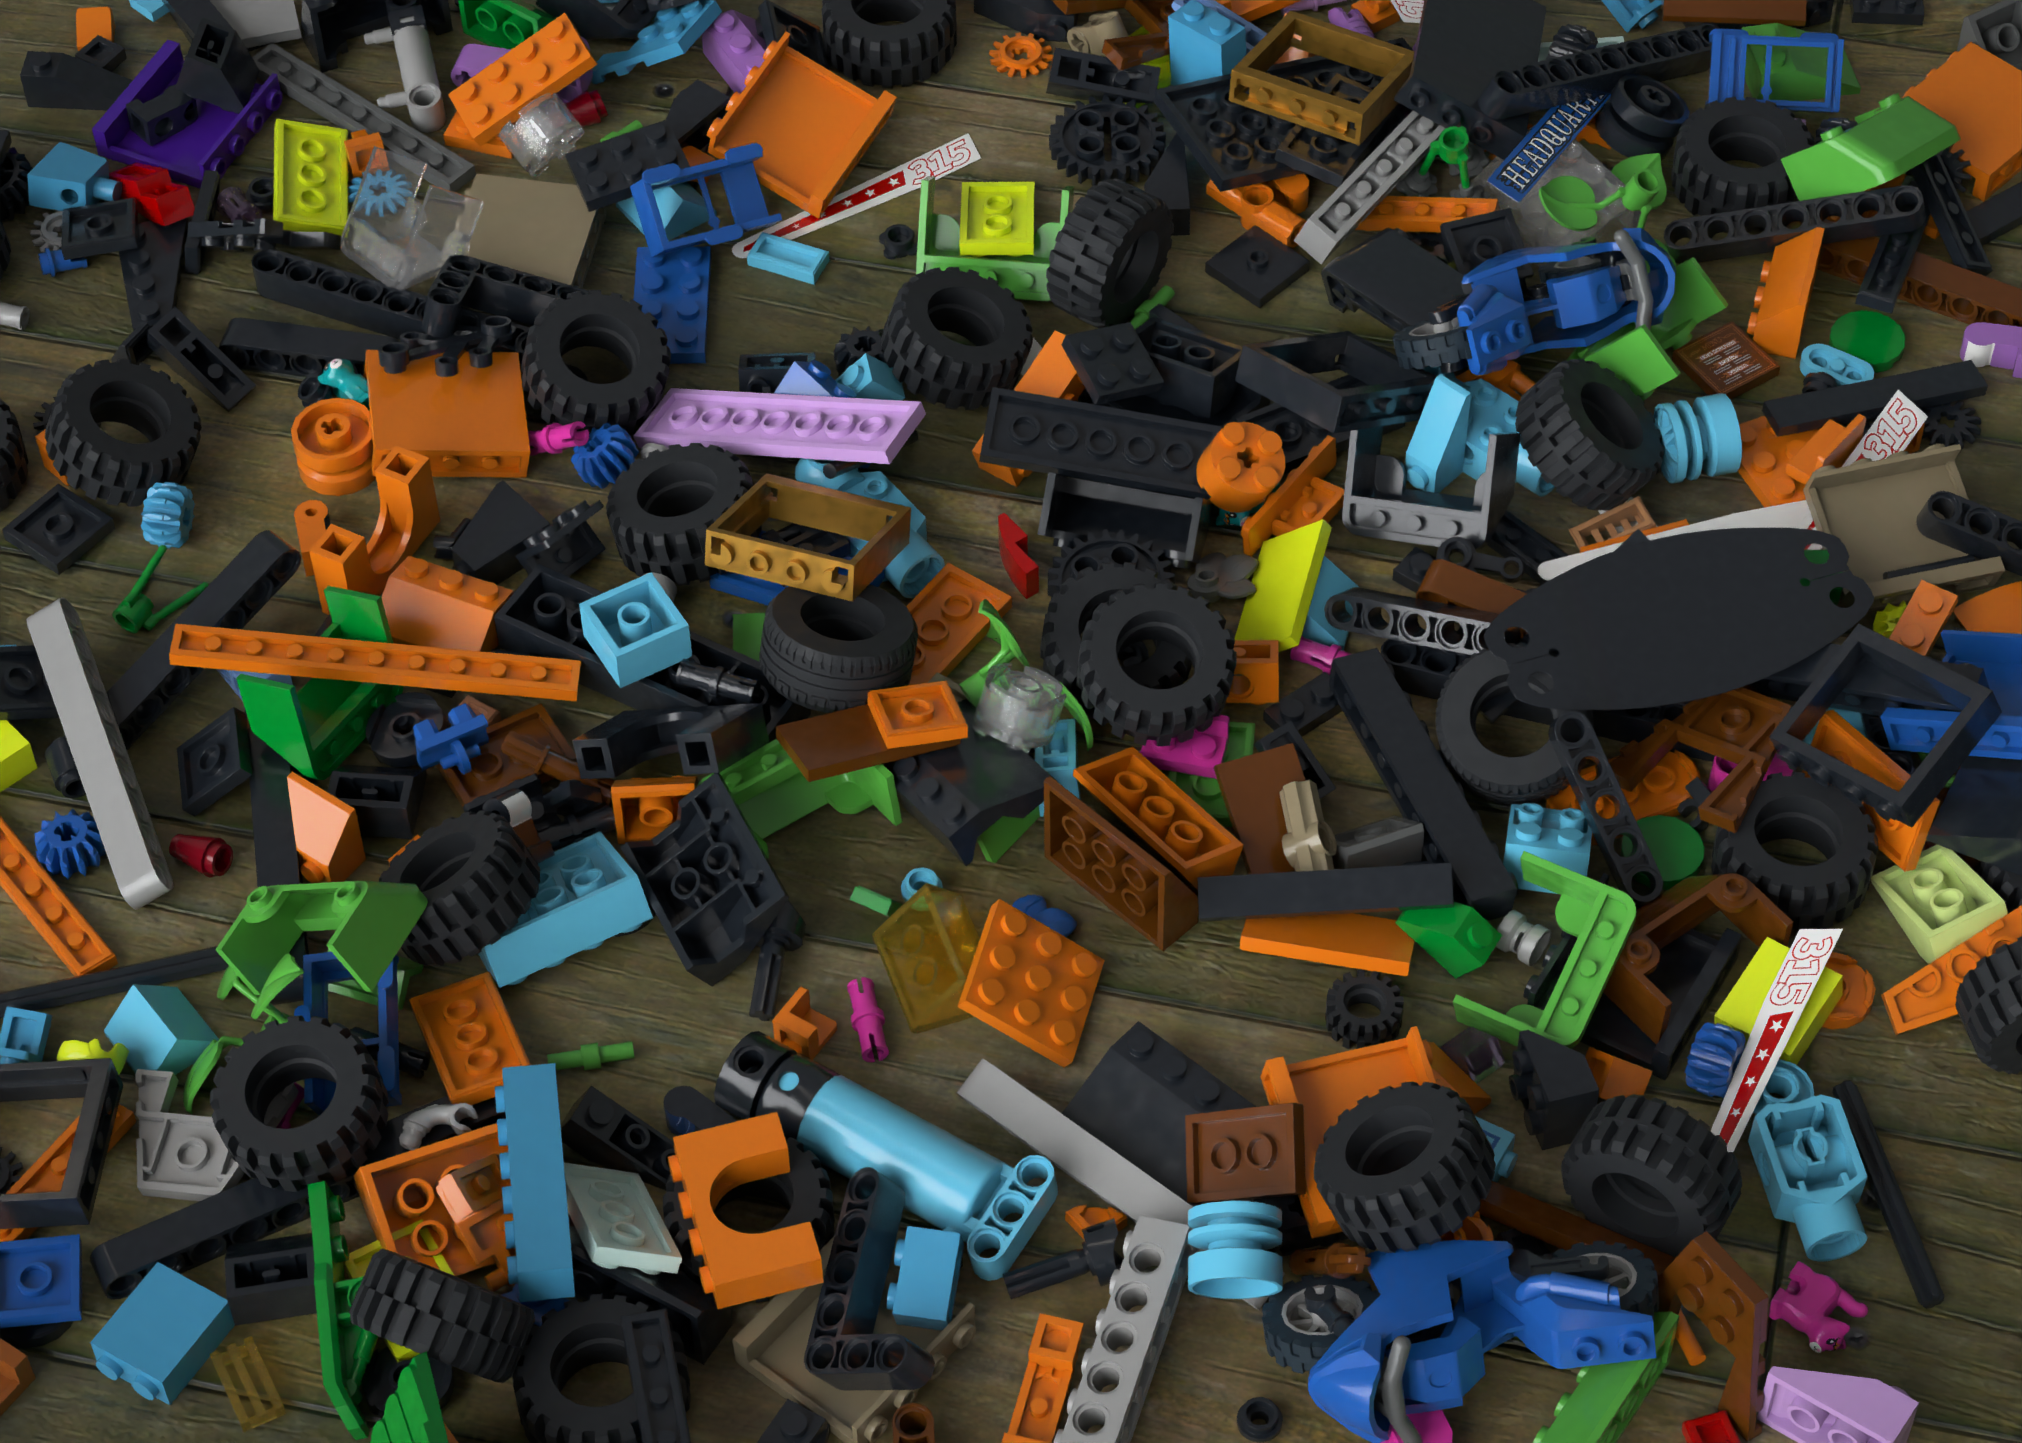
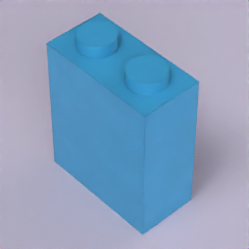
M1191 0L1168 16L1170 73L1173 86L1231 74V70L1246 56V28L1203 4Z
M157 1262L90 1343L97 1360L96 1366L105 1376L112 1380H117L120 1377L132 1384L135 1391L148 1400L157 1398L171 1405L233 1329L235 1323L227 1299Z

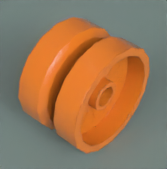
M325 399L307 406L295 418L291 428L292 441L300 478L308 488L324 495L341 496L356 493L368 487L376 479V476H372L371 466L373 441L370 411L365 405L352 399Z

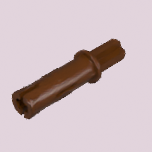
M510 731L501 746L502 753L535 768L533 773L537 774L538 771H541L561 782L580 780L585 785L600 788L602 801L606 805L610 804L612 800L611 787L615 780L611 778L581 779L578 763L550 749L551 744L548 743L545 747L514 731Z
M1334 1243L1328 1248L1298 1249L1293 1251L1289 1258V1267L1296 1275L1306 1276L1313 1274L1323 1276L1325 1274L1336 1279H1346L1352 1274H1362L1364 1267L1371 1265V1257L1365 1256V1248L1361 1246L1351 1247L1345 1243Z

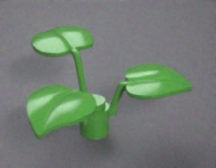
M1660 154L1637 155L1616 164L1609 174L1610 186L1615 193L1601 202L1594 203L1595 194L1592 188L1582 179L1574 176H1560L1539 189L1542 205L1551 218L1561 226L1574 231H1585L1593 228L1597 223L1595 210H1602L1621 198L1622 204L1628 210L1641 211L1637 228L1644 230L1648 213L1652 209L1660 207L1667 195ZM1654 239L1669 254L1667 247L1659 240ZM1670 256L1674 266L1676 267L1675 260ZM1645 260L1647 272L1649 273L1650 265L1648 261Z
M984 599L981 601L978 613L990 619L987 637L1000 644L1001 650L986 666L959 684L968 701L979 710L994 699L1001 705L1009 699L1049 690L1062 700L1067 710L1084 731L1087 751H1089L1093 747V732L1089 718L1080 702L1061 682L1050 681L1003 692L1002 689L1007 687L1008 683L1000 672L1001 669L1015 657L1027 671L1031 667L1008 624L1001 618L998 611L988 600Z
M289 953L285 954L270 973L263 986L261 995L258 996L254 995L243 984V981L233 969L228 966L219 984L217 998L224 1000L234 986L255 1003L251 1018L256 1020L264 1011L269 1015L264 1024L277 1020L279 1024L288 1022L287 1017L289 1015L284 1012L281 1013L270 1002L289 983L301 974H304V971L296 963L294 956ZM264 1024L261 1028V1031L265 1030ZM222 1036L218 1041L213 1039L197 1058L187 1076L183 1091V1103L187 1112L193 1115L194 1097L218 1061L222 1050L229 1045L241 1047L244 1044L242 1038Z

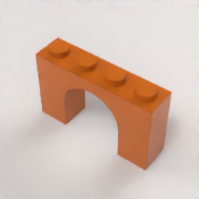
M395 445L376 468L375 476L380 496V513L374 533L367 545L365 537L330 524L311 547L309 552L323 613L330 614L324 589L327 586L380 596L384 592L389 576L408 556H412L440 522L428 457Z
M777 1112L673 1137L675 1155L668 1156L672 1180L674 1183L682 1181L684 1192L678 1193L681 1212L684 1219L692 1218L695 1228L688 1230L694 1257L703 1256L705 1266L699 1267L702 1287L705 1294L713 1292L717 1309L824 1283L822 1259L810 1221L765 1233L747 1234L725 1226L714 1214L721 1198L733 1188L748 1182L790 1172L788 1146Z

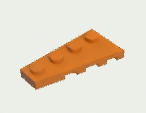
M2022 905L1881 995L1895 1035L1959 1015L1955 1005L1958 987L1960 983H1963L1967 972L1974 970L1977 967V962L1982 958L1996 952L1995 949L2004 944L2010 945L2018 941L2017 938L2022 937Z

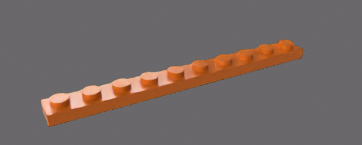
M175 624L169 652L170 665L576 702L581 671L580 660Z

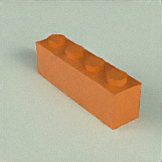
M1056 330L1053 332L1014 391L1078 402V398L1085 389V386L1061 345L1066 335ZM983 434L972 450L978 467L1018 487L1022 479L1028 477L1033 471L979 462Z

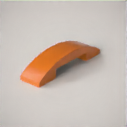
M1042 1313L1039 1314L1028 1351L1029 1361L1008 1432H1004L1002 1443H1054L1073 1378L1084 1323Z

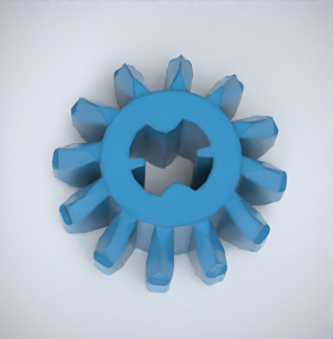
M156 482L153 487L149 488L147 498L143 501L144 508L141 513V528L145 541L158 545V547L165 545L169 549L171 547L180 548L189 539V531L193 529L192 521L195 517L193 514L195 503L192 500L193 494L190 489L174 482Z

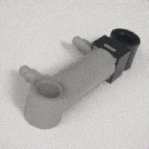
M385 0L390 27L373 30L370 33H365L363 36L367 45L394 41L404 91L387 94L385 97L378 98V107L381 109H391L407 105L411 123L416 130L424 133L437 131L446 122V111L421 0Z

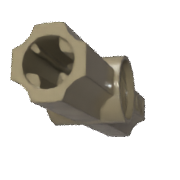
M1307 780L1294 781L1284 785L1279 794L1287 828V834L1282 837V848L1287 861L1295 868V872L1334 870L1332 856L1337 853V842L1332 829L1324 821L1316 783Z

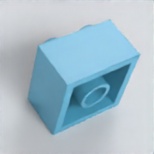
M652 572L579 604L583 635L619 688H623L679 663L683 659L692 657L689 625Z

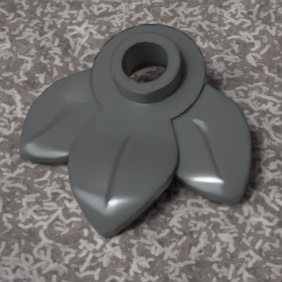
M1220 552L1208 554L1196 564V573L1192 574L1187 580L1188 589H1190L1193 598L1197 599L1202 595L1211 603L1220 600L1222 597L1228 599L1246 597L1256 592L1255 585L1247 579L1258 568L1259 562L1257 559L1243 554L1232 555L1228 558Z

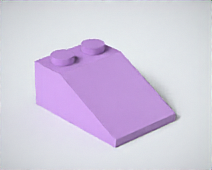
M1772 1366L1768 1372L1763 1391V1409L1758 1411L1757 1420L1797 1443H1907L1919 1402L1912 1399L1901 1388L1889 1386L1878 1379Z

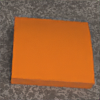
M2022 581L1992 589L1960 604L1953 610L1955 619L1963 630L2022 634Z

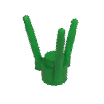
M161 545L131 592L112 613L117 624L130 633L136 634L142 627L151 631L160 620L199 596L209 585L208 582H203L153 615L151 610L154 608V605L146 595L142 594V591L167 550L165 545Z

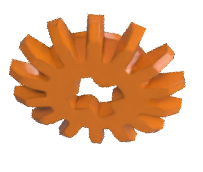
M1021 32L1015 33L1016 36L1011 38L1005 35L1003 36V43L997 41L993 43L997 50L989 51V55L993 57V59H990L991 65L998 66L996 69L999 73L1009 70L1007 73L1008 77H1014L1017 71H1020L1021 77L1026 78L1027 70L1036 76L1040 72L1038 69H1047L1049 67L1047 62L1052 61L1053 55L1048 54L1052 51L1051 46L1042 47L1045 39L1040 38L1036 41L1033 39L1034 34L1029 33L1028 37L1021 36ZM1023 52L1027 53V59L1015 60L1014 54L1021 55Z

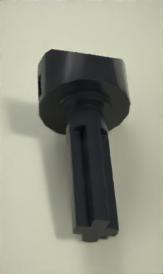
M787 900L756 945L760 947L749 1016L759 1018L761 1021H769V1018H774L785 952L797 950L803 945L806 924L789 900Z
M1113 1218L1082 1229L1085 1239L1084 1242H1081L1083 1249H1074L1002 1274L1010 1298L1014 1299L1085 1275L1090 1270L1092 1276L1097 1275L1101 1287L1110 1284L1114 1270H1120L1124 1260L1114 1250L1115 1241L1119 1233L1115 1219Z

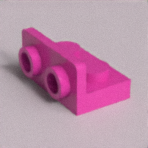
M1224 715L1213 717L1210 727L1204 732H1198L1195 728L1193 738L1182 743L1178 741L1177 737L1171 738L1170 746H1157L1156 740H1147L1146 745H1142L1140 753L1158 769L1217 779L1213 767L1224 763L1229 743L1230 718Z

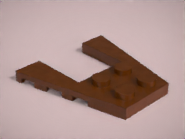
M1052 0L1065 15L1125 8L1150 33L1105 39L1102 53L1120 71L1170 54L1168 16L1175 12L1171 7L1174 0Z
M1743 687L1726 693L1692 700L1683 706V714L1672 721L1668 719L1662 720L1653 726V734L1639 743L1633 740L1619 749L1620 756L1609 764L1620 787L1630 792L1633 791L1677 742L1738 764L1698 807L1700 820L1736 833L1777 752L1769 736L1791 710L1792 705Z
M1706 1231L1692 1239L1658 1277V1312H1673L1678 1315L1681 1305H1683L1705 1324L1712 1337L1719 1344L1724 1345L1733 1354L1735 1361L1717 1410H1726L1733 1427L1748 1442L1762 1432V1426L1758 1422L1756 1423V1412L1763 1409L1764 1393L1760 1389L1757 1390L1758 1376L1765 1373V1358L1759 1353V1347L1761 1343L1767 1340L1769 1296Z

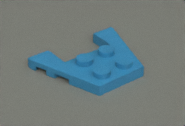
M698 0L678 7L659 10L653 20L655 22L639 32V40L630 50L607 53L601 56L597 61V65L592 68V83L604 82V76L613 71L616 72L618 77L625 75L642 61L648 67L685 54L721 14L722 10L716 0Z

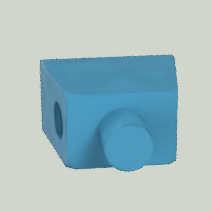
M59 142L27 174L29 205L34 207L63 211L68 208L97 204L101 199L109 202L120 199L122 193V183L109 179V163L105 158L63 142Z

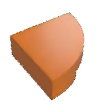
M1079 1205L1065 1212V1221L1083 1239L1082 1229L1114 1218L1119 1232L1127 1226L1128 1222L1126 1215L1112 1207L1105 1209Z

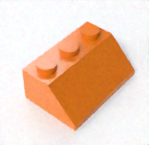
M1816 227L1775 246L1772 261L1764 260L1760 282L1766 283L1765 287H1757L1753 308L1759 309V312H1751L1747 334L1753 335V341L1768 354L1796 359L1815 282L1825 228Z
M408 556L389 576L381 598L394 644L491 652L492 649L499 645L494 616L513 595L514 591L420 558Z

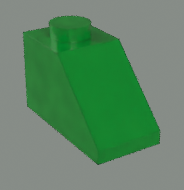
M1454 902V908L1403 910L1395 922L1455 979L1483 966L1503 936L1473 907Z

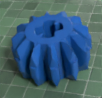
M605 423L600 429L592 428L588 442L585 445L573 448L575 454L572 456L571 462L585 483H588L591 487L599 486L603 489L610 482L616 484V480L623 470L628 471L631 463L636 461L635 457L639 451L625 429H622L618 424L611 426L609 423Z
M72 808L68 815L64 816L55 811L54 820H42L41 831L35 833L34 842L38 861L42 864V867H47L52 876L62 872L69 880L74 872H80L86 877L87 867H99L100 857L106 854L98 827L89 811L78 815Z
M1705 1023L1696 1033L1695 1041L1691 1044V1051L1687 1057L1688 1063L1685 1069L1687 1086L1711 1097L1718 1096L1724 1098L1745 1048L1746 1040L1744 1034L1736 1031L1731 1026L1721 1023Z

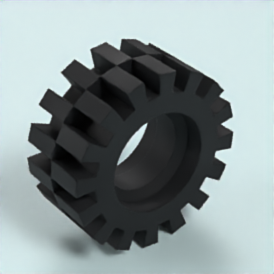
M1357 970L1356 978H1353L1350 972L1343 974V982L1337 978L1333 982L1332 989L1329 988L1326 1000V1028L1328 1032L1332 1031V1038L1337 1042L1343 1037L1342 1046L1350 1049L1352 1043L1357 1044V1049L1363 1048L1364 1045L1372 1046L1379 1044V1042H1389L1392 1037L1396 1039L1402 1025L1404 1005L1403 996H1400L1401 990L1396 984L1391 987L1392 979L1388 976H1385L1380 981L1379 972L1372 971L1371 977H1365V970ZM1367 1003L1377 1007L1381 1013L1376 1017L1364 1019L1349 1013L1348 1008L1354 1004Z

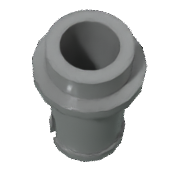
M0 302V325L18 328L22 331L25 330L30 317L28 307Z

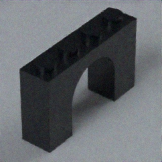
M762 703L627 710L573 740L581 779L615 778L644 761L677 752L680 753L684 775L720 773L769 743Z

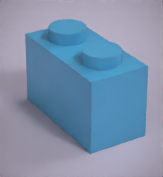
M907 1226L905 1239H898L895 1249L894 1265L900 1266L898 1283H890L887 1296V1309L893 1310L892 1314L896 1324L942 1331L952 1321L964 1249L961 1233Z

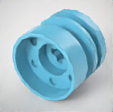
M1718 393L1696 397L1692 407L1686 400H1678L1674 405L1668 402L1657 404L1653 414L1656 420L1654 425L1656 429L1660 430L1662 436L1661 445L1664 446V455L1661 471L1669 483L1683 482L1685 478L1696 480L1701 475L1702 469L1707 476L1711 477L1736 473L1742 459L1740 426L1733 404L1726 394Z
M1240 1200L1210 1202L1189 1209L1188 1226L1193 1230L1188 1232V1244L1205 1251L1194 1253L1188 1257V1290L1196 1295L1220 1299L1261 1298L1281 1292L1283 1288L1282 1257L1265 1250L1282 1244V1232L1277 1230L1282 1225V1210L1265 1203Z

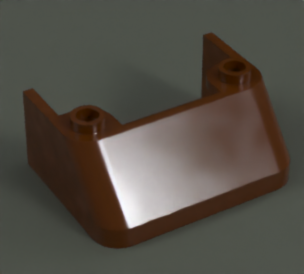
M1734 873L1691 876L1636 910V922L1603 993L1656 1045L1668 1027L1672 1002L1646 977L1656 970L1660 959V949L1719 910L1759 948L1766 937L1786 947L1788 946L1793 921L1746 877Z

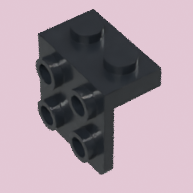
M584 500L575 507H570L552 520V524L545 529L538 530L523 541L526 548L517 554L516 558L528 575L540 564L569 577L606 549L586 521L604 507L600 500L591 505Z

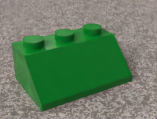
M458 0L463 33L492 47L512 50L558 18L522 0Z

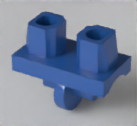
M466 703L452 708L448 712V720L452 726L439 732L433 719H426L413 726L417 762L422 771L439 763L443 770L457 765L463 775L472 771L469 760L481 755L479 747L489 743L486 729L488 722L484 714L476 716Z

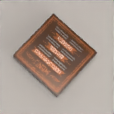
M1733 321L1674 350L1672 355V361L1706 394L1724 393L1730 400L1778 376L1780 366Z

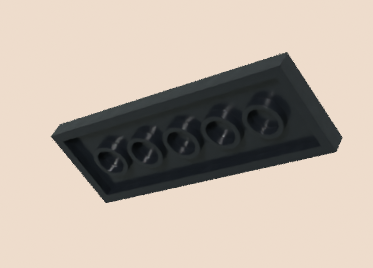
M993 387L979 462L1047 474L1048 472L1057 473L1070 478L1191 499L1198 497L1210 501L1211 496L1204 487L1201 489L1198 484L1196 468L1200 456L1222 427Z

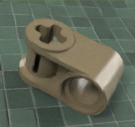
M1118 11L1094 13L1089 17L1087 23L1082 26H1075L1067 32V40L1073 51L1106 57L1102 53L1105 39L1129 37Z

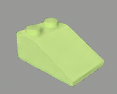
M1935 845L1922 851L1915 870L1904 872L1900 867L1894 865L1871 877L1873 886L1919 955L1928 964L2008 914L2005 901L1953 850L1940 845Z

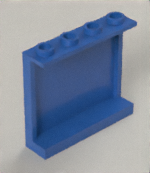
M1943 630L1941 637L1947 654L1942 661L1955 664L1969 663L1979 668H1984L1989 688L1993 691L2002 711L1968 756L2022 760V634ZM1887 707L1881 715V721L1891 750L1930 753L1961 712Z

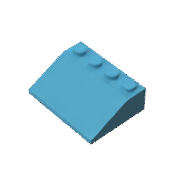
M600 831L555 851L554 856L538 863L540 867L539 890L536 898L531 899V907L526 914H521L518 918V923L511 930L507 929L500 935L501 939L492 945H486L481 949L482 952L478 953L488 972L490 971L493 980L499 988L506 985L519 984L528 975L538 970L558 966L567 957L582 950L595 949L602 945L604 940L621 932H632L638 929L643 922L653 918L637 874Z

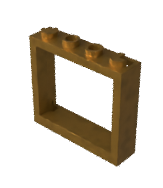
M1290 10L1231 70L1229 101L1360 145L1398 104L1394 100V96L1410 76L1414 51ZM1293 34L1302 36L1301 40L1293 38ZM1290 47H1294L1384 78L1360 104L1265 72ZM1350 122L1355 123L1354 128L1356 130L1350 129Z
M766 473L706 529L705 566L853 602L909 544L911 507ZM771 488L778 489L777 498L773 497ZM770 517L869 542L851 560H846L751 537L750 535ZM838 567L848 569V576L838 574Z

